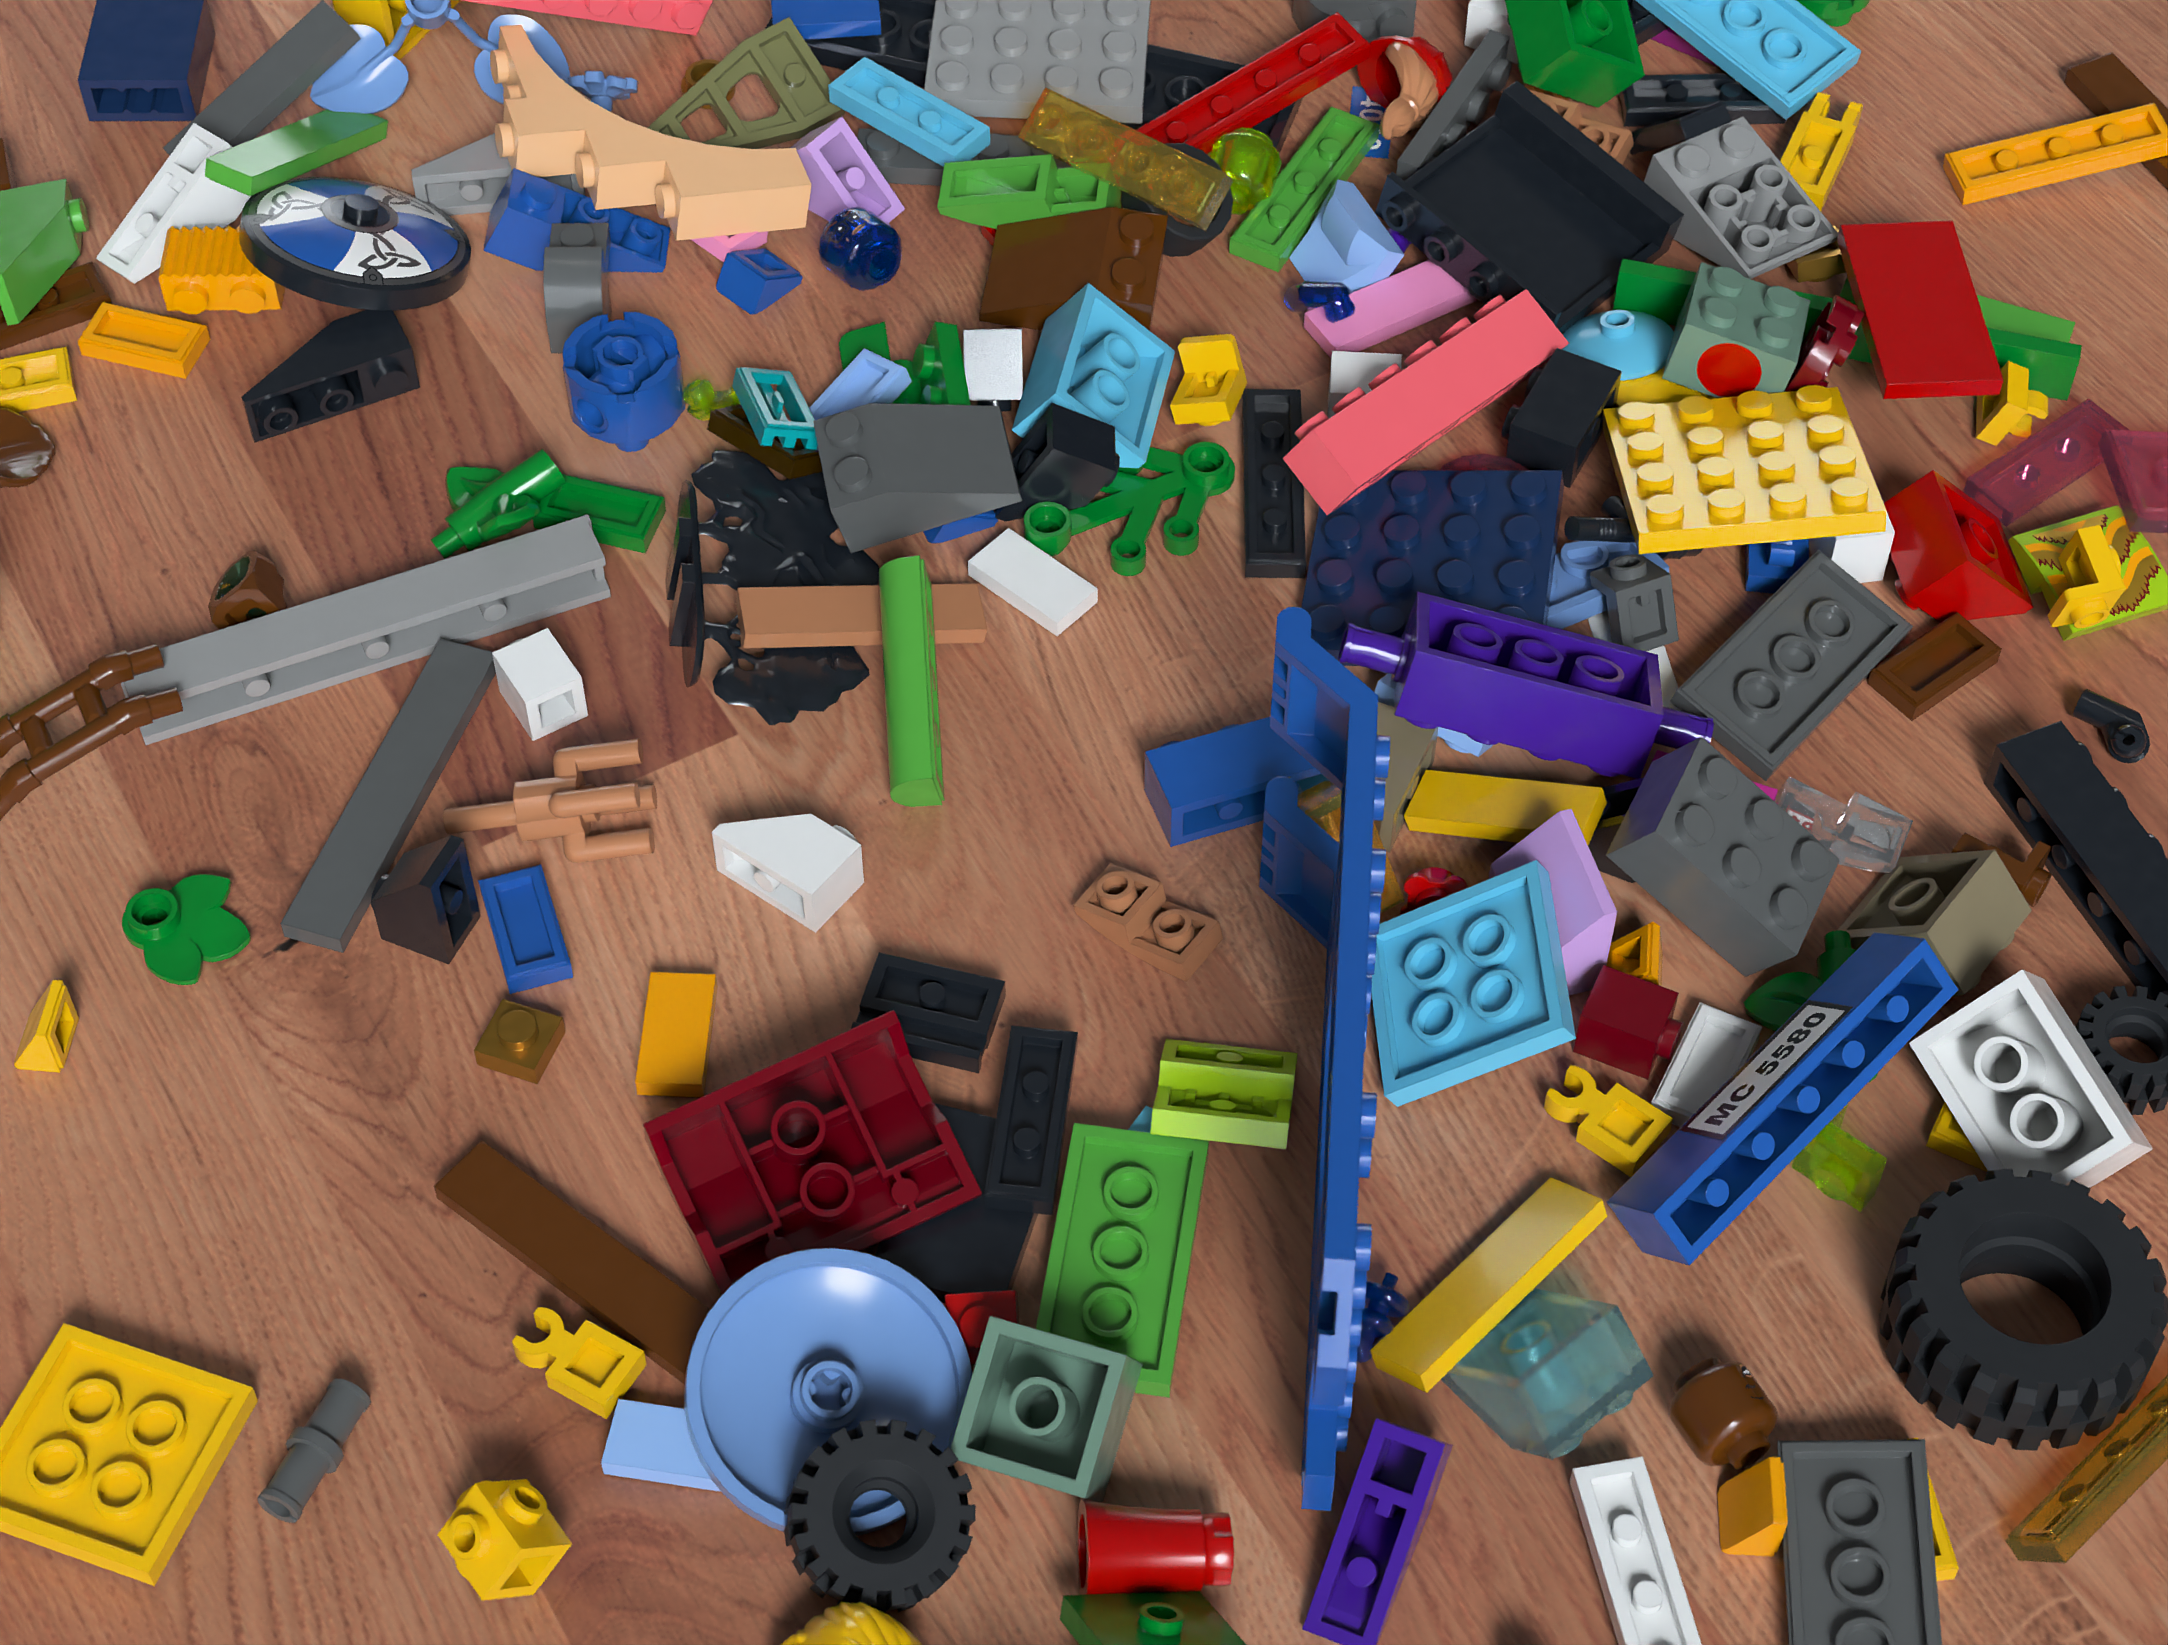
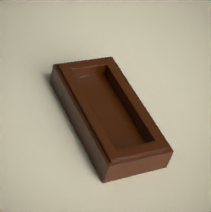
M1956 612L1873 668L1867 684L1913 721L1996 664L2002 649Z

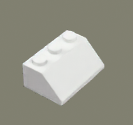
M2023 969L1909 1043L1988 1171L2013 1169L2015 1177H2026L2029 1170L2052 1173L2051 1181L2069 1186L2072 1179L2082 1185L2092 1187L2153 1149L2045 979Z

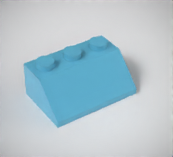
M1088 283L1045 320L1012 431L1023 439L1053 403L1115 426L1116 453L1120 456L1119 467L1139 468L1147 460L1175 350Z

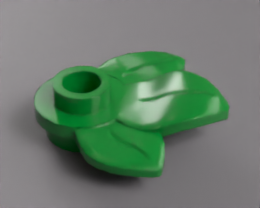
M207 874L192 875L183 878L169 891L161 888H150L140 891L129 900L122 917L124 934L133 946L144 950L146 966L155 976L172 984H195L200 978L203 961L217 962L231 958L250 943L251 935L243 922L221 908L230 893V879ZM162 921L158 924L151 925L154 922Z

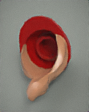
M1382 36L1369 41L1370 58L1357 65L1360 83L1370 100L1386 108L1379 126L1381 135L1386 140L1400 138L1406 132L1410 133L1413 129H1420L1450 87L1452 72L1444 57V52L1439 51L1421 37Z

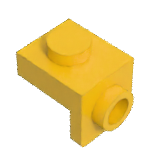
M1232 334L1182 338L1178 345V350L1185 374L1170 404L1175 425L1197 423L1201 426H1213L1224 421H1230L1247 385L1235 336Z
M2099 524L2077 529L2058 557L2070 588L2061 594L2047 615L2051 627L2074 624L2076 628H2087L2104 621L2110 615V610L2126 589L2121 577L2119 555L2113 546L2108 545Z

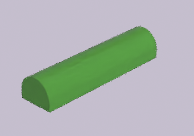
M920 555L902 557L885 563L879 569L890 797L894 802L909 807L942 805L945 797L932 584L924 560L920 558Z

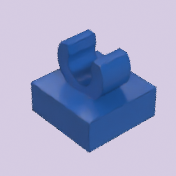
M1809 539L1746 544L1745 591L1774 594L1809 560Z

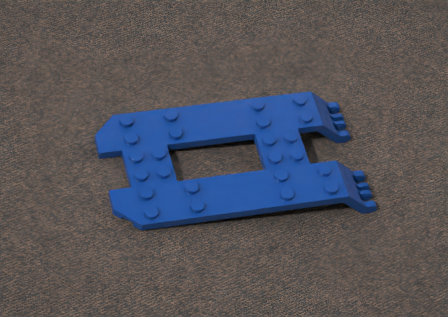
M1288 607L1281 610L1276 618L1269 728L1341 791L1339 843H1337L1297 807L1298 787L1293 780L1287 777H1275L1268 781L1265 787L1259 887L1326 948L1301 1465V1509L1331 1511L1336 1451L1346 1452L1353 1383H1355L1357 1347L1360 1346L1362 1310L1365 1307L1367 1271H1369L1371 1257L1372 1224L1357 1223L1359 1178H1369L1372 1138H1374L1377 1093L1362 1092L1367 1014L1370 1012L1372 975H1374L1376 934L1379 932L1381 893H1383L1386 860V849L1372 848L1373 820H1383L1385 779L1375 778H1387L1390 736L1376 735L1378 695L1310 637L1311 617L1307 611L1299 607Z

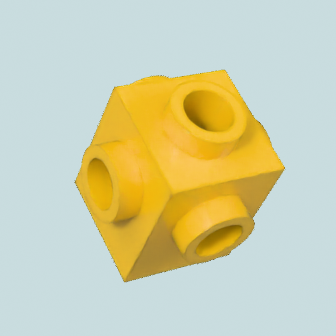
M527 1479L493 1482L485 1480L475 1483L460 1495L456 1502V1510L437 1534L455 1560V1565L460 1574L470 1582L482 1601L534 1595L572 1545V1542L548 1510L543 1495Z

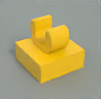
M2010 361L2001 368L2004 380L2000 394L1977 396L1976 438L1994 446H1997L2009 432L2018 437L2028 438L2032 433V417L2028 414L2041 419H2045L2048 416V397L2039 391L2028 390L2029 369Z

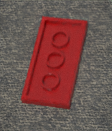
M1953 220L1840 225L1837 242L1855 304L1858 310L1864 312L1861 325L1883 399L1999 395L2004 379Z

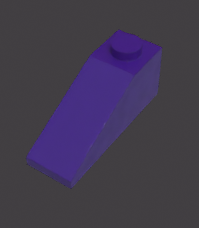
M1375 1419L1302 1630L1341 1645H1378L1430 1513L1453 1446L1452 1444L1384 1419Z

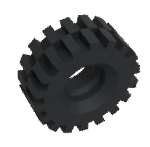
M876 1419L862 1421L855 1429L846 1431L844 1427L832 1434L821 1447L818 1445L800 1469L792 1483L794 1485L791 1493L786 1500L784 1514L788 1515V1525L784 1529L786 1546L792 1545L796 1557L792 1563L799 1575L805 1572L814 1583L810 1589L821 1598L828 1594L838 1600L837 1606L840 1602H863L884 1613L893 1609H898V1612L914 1607L924 1598H929L959 1568L958 1564L961 1558L968 1552L973 1536H969L970 1526L976 1521L975 1504L969 1505L967 1497L972 1486L967 1473L959 1476L954 1464L958 1461V1457L949 1447L944 1452L940 1451L932 1444L936 1436L923 1428L918 1434L906 1430L907 1422L891 1420L887 1426H876ZM868 1491H886L894 1495L905 1509L906 1527L904 1533L898 1541L889 1546L874 1547L867 1545L855 1535L851 1527L850 1511L852 1505L860 1495Z

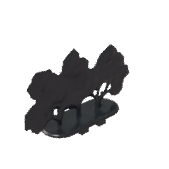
M715 450L712 453L713 461L702 464L698 470L691 474L694 485L713 501L716 513L707 521L698 522L696 490L690 481L685 480L680 491L676 532L666 577L667 600H674L668 627L669 645L682 647L683 673L686 687H691L697 683L702 668L704 642L706 639L712 638L725 649L732 659L727 666L718 670L712 681L715 694L729 705H744L755 708L769 725L773 726L780 722L791 723L799 711L824 712L830 705L838 701L842 692L854 689L870 675L868 667L853 646L764 648L765 653L763 657L753 656L737 648L741 647V640L731 639L730 637L732 634L741 635L740 628L736 626L739 622L738 615L725 624L705 620L703 584L728 585L736 591L737 588L877 585L879 584L880 568L863 550L851 553L848 546L837 545L830 538V535L839 527L830 511L823 471L794 479L787 478L785 481L778 480L765 464L745 452ZM739 517L743 520L740 526H723L725 518ZM699 534L708 535L728 544L729 552L722 561V567L717 572L702 571ZM738 659L747 660L754 665V669L748 671L741 669Z

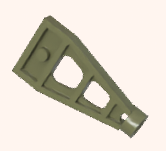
M790 17L743 40L647 128L665 135L691 140L683 129L681 122L700 107L710 105L724 126L726 133L702 143L759 149L799 139L810 131L843 116L845 110L830 102L828 85L832 82ZM757 75L779 107V111L771 117L755 121L740 120L726 99L727 93L745 76Z

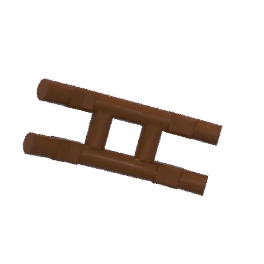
M157 644L128 652L124 649L106 654L88 664L89 668L15 713L11 715L7 713L0 717V758H3L13 746L25 740L31 756L30 759L24 758L9 767L0 777V821L17 802H22L32 790L41 786L43 780L120 734L125 735L135 728L152 724V720L183 711L176 687L147 696L142 693L125 698L109 708L106 707L100 693L103 689L106 691L116 684L132 680L136 675L164 668L162 655ZM78 705L86 725L54 744L46 723Z

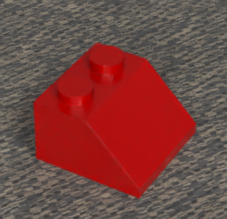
M1930 471L1884 502L1895 531L1888 558L1894 563L1899 576L1895 580L1896 590L1909 608L1912 610L1920 608L1940 623L1956 612L1966 620L2024 614L2034 608L1999 518L1936 471Z

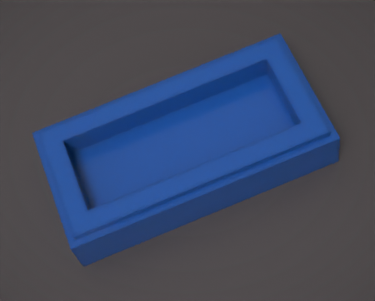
M541 864L478 880L509 994L573 978L570 959Z

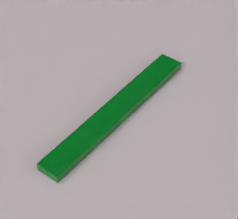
M1622 259L1613 310L1647 313L1663 320L1669 325L1676 326L1678 315L1697 272ZM1793 291L1799 297L1810 300L1802 342L1820 312L1828 302L1832 303L1833 298ZM1860 323L1854 333L1858 336L1857 341L1847 359L1872 363ZM1987 327L2000 370L2008 361L2028 368V390L2039 391L2049 398L2068 400L2080 361L2082 345Z

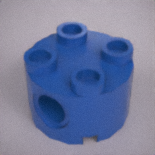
M623 312L624 320L610 322L608 314L596 316L575 328L564 343L562 354L564 361L563 372L571 419L573 423L590 437L607 443H615L620 450L625 452L639 451L648 445L649 439H653L671 428L685 410L686 398L677 340L673 331L659 319L639 312Z

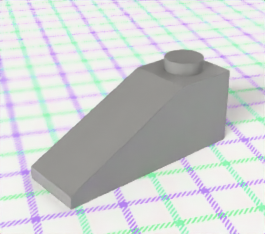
M494 133L412 169V181L417 199L431 203L449 216L491 211L512 169L508 158L499 156ZM576 174L539 177L585 195V188L579 187Z

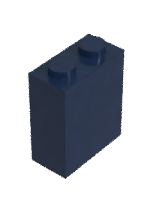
M207 0L96 1L77 80L89 121H192L199 115L215 39V31Z

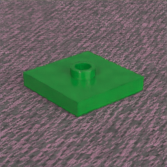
M1200 1591L1063 1595L1060 1621L1079 1645H1246Z

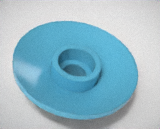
M1630 310L1604 311L1586 316L1568 328L1563 336L1569 344L1563 350L1622 371L1620 381L1633 380L1653 374L1665 366L1674 332L1666 322L1647 313Z

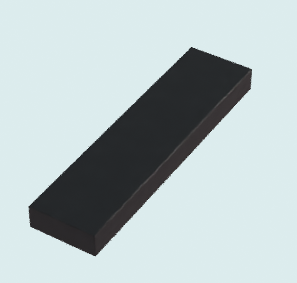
M1244 389L1242 395L1245 578H1305L1304 486L1282 459L1300 442L1294 433L1302 426L1301 390Z

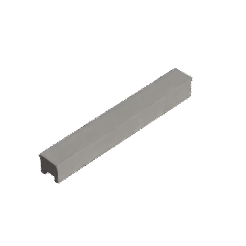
M584 515L160 648L164 668L136 675L134 679L122 682L121 686L125 698L142 693L147 696L176 687L183 707L182 712L152 720V724L139 727L145 745H149L431 655L440 639L465 644L611 597V592L603 566L606 565L605 556L593 533L589 515Z

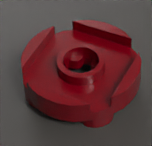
M1837 294L1834 295L1832 303L1828 302L1801 343L1796 365L1798 371L1796 374L1792 373L1784 392L1798 391L1800 388L1809 385H1819L1827 388L1828 382L1825 379L1833 364L1841 367L1857 341L1858 336L1854 333L1864 316V312L1858 310L1857 305Z

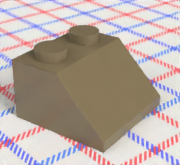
M1995 849L1899 857L1838 930H1843L1850 934L1852 949L1855 950L1874 932L1925 938L1958 988V991L1952 996L1957 997L1966 994L1977 986L1981 980L1982 972L1998 952L2006 948L2015 937L2014 932L2030 914L2032 909Z

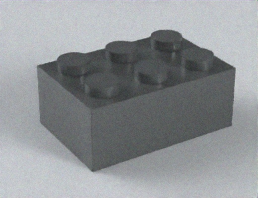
M1703 737L1651 763L1606 853V856L1745 977L1797 956L1840 861L1838 857Z

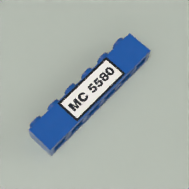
M1874 932L1607 1201L1642 1253L1690 1266L1958 991V988L1925 938Z

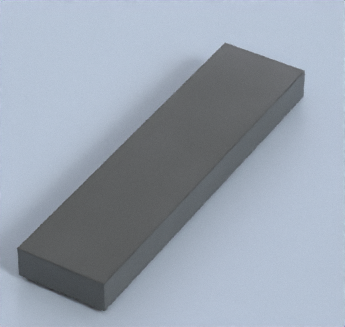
M322 0L167 143L163 149L171 155L193 123L226 141L232 147L252 140L361 38L341 16Z

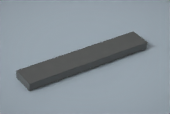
M444 639L439 640L280 923L284 937L344 953L371 904V897L376 883L389 871L496 674L491 651Z

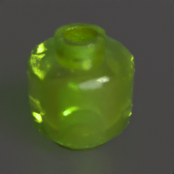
M1238 128L1216 139L1210 157L1218 163L1229 181L1233 197L1232 214H1244L1247 210H1252L1258 202L1271 197L1281 167L1279 152L1267 135L1251 128Z

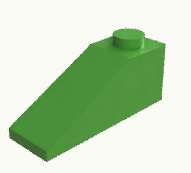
M66 179L0 191V306L8 326L19 324L80 256L82 232L89 231V220L83 200L81 198H72Z

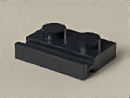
M879 952L859 1005L860 1012L856 1022L852 1023L851 1029L894 1010L900 1021L912 1058L979 1074L984 1051L988 1049L1006 997L1005 981Z

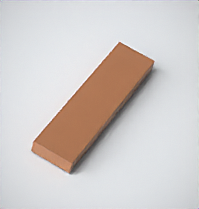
M978 583L932 584L935 644L984 643L987 624ZM879 585L737 588L735 603L743 648L882 645Z

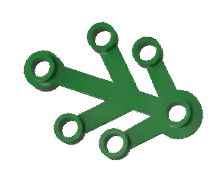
M1213 442L1195 443L1189 446L1183 455L1150 447L1146 463L1139 468L1119 467L1118 473L1111 485L1102 487L1100 490L1101 492L1113 495L1071 511L1056 502H1040L1031 506L1024 515V539L1049 556H1055L1067 547L1071 541V536L1131 514L1122 536L1111 544L1110 565L1119 575L1135 576L1145 569V544L1161 505L1165 500L1184 493L1177 515L1169 518L1164 524L1163 545L1165 549L1173 555L1185 556L1193 553L1198 548V523L1207 500L1210 496L1224 493L1232 486L1235 479L1234 462L1224 447ZM1143 468L1166 474L1155 479L1135 476ZM1180 533H1182V534H1186V535H1188V536H1187V537H1177V536H1174V535H1175V534H1180ZM1133 554L1135 555V557L1125 558L1121 555Z

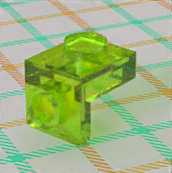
M1847 1104L1794 1158L1792 1168L1813 1181L1818 1189L1828 1197L1842 1200L1861 1212L1876 1194L1887 1158L1841 1129Z

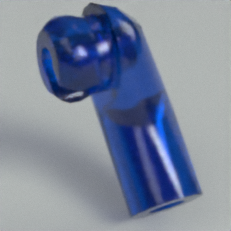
M1304 281L1289 287L1284 295L1285 305L1290 311L1300 313L1323 306L1325 317L1331 323L1353 315L1356 310L1355 304L1349 296L1353 292L1342 282Z

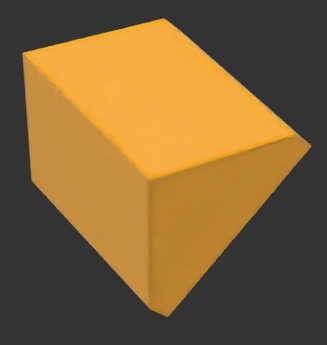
M1651 922L1612 942L1606 966L1662 986L1663 953L1660 925Z

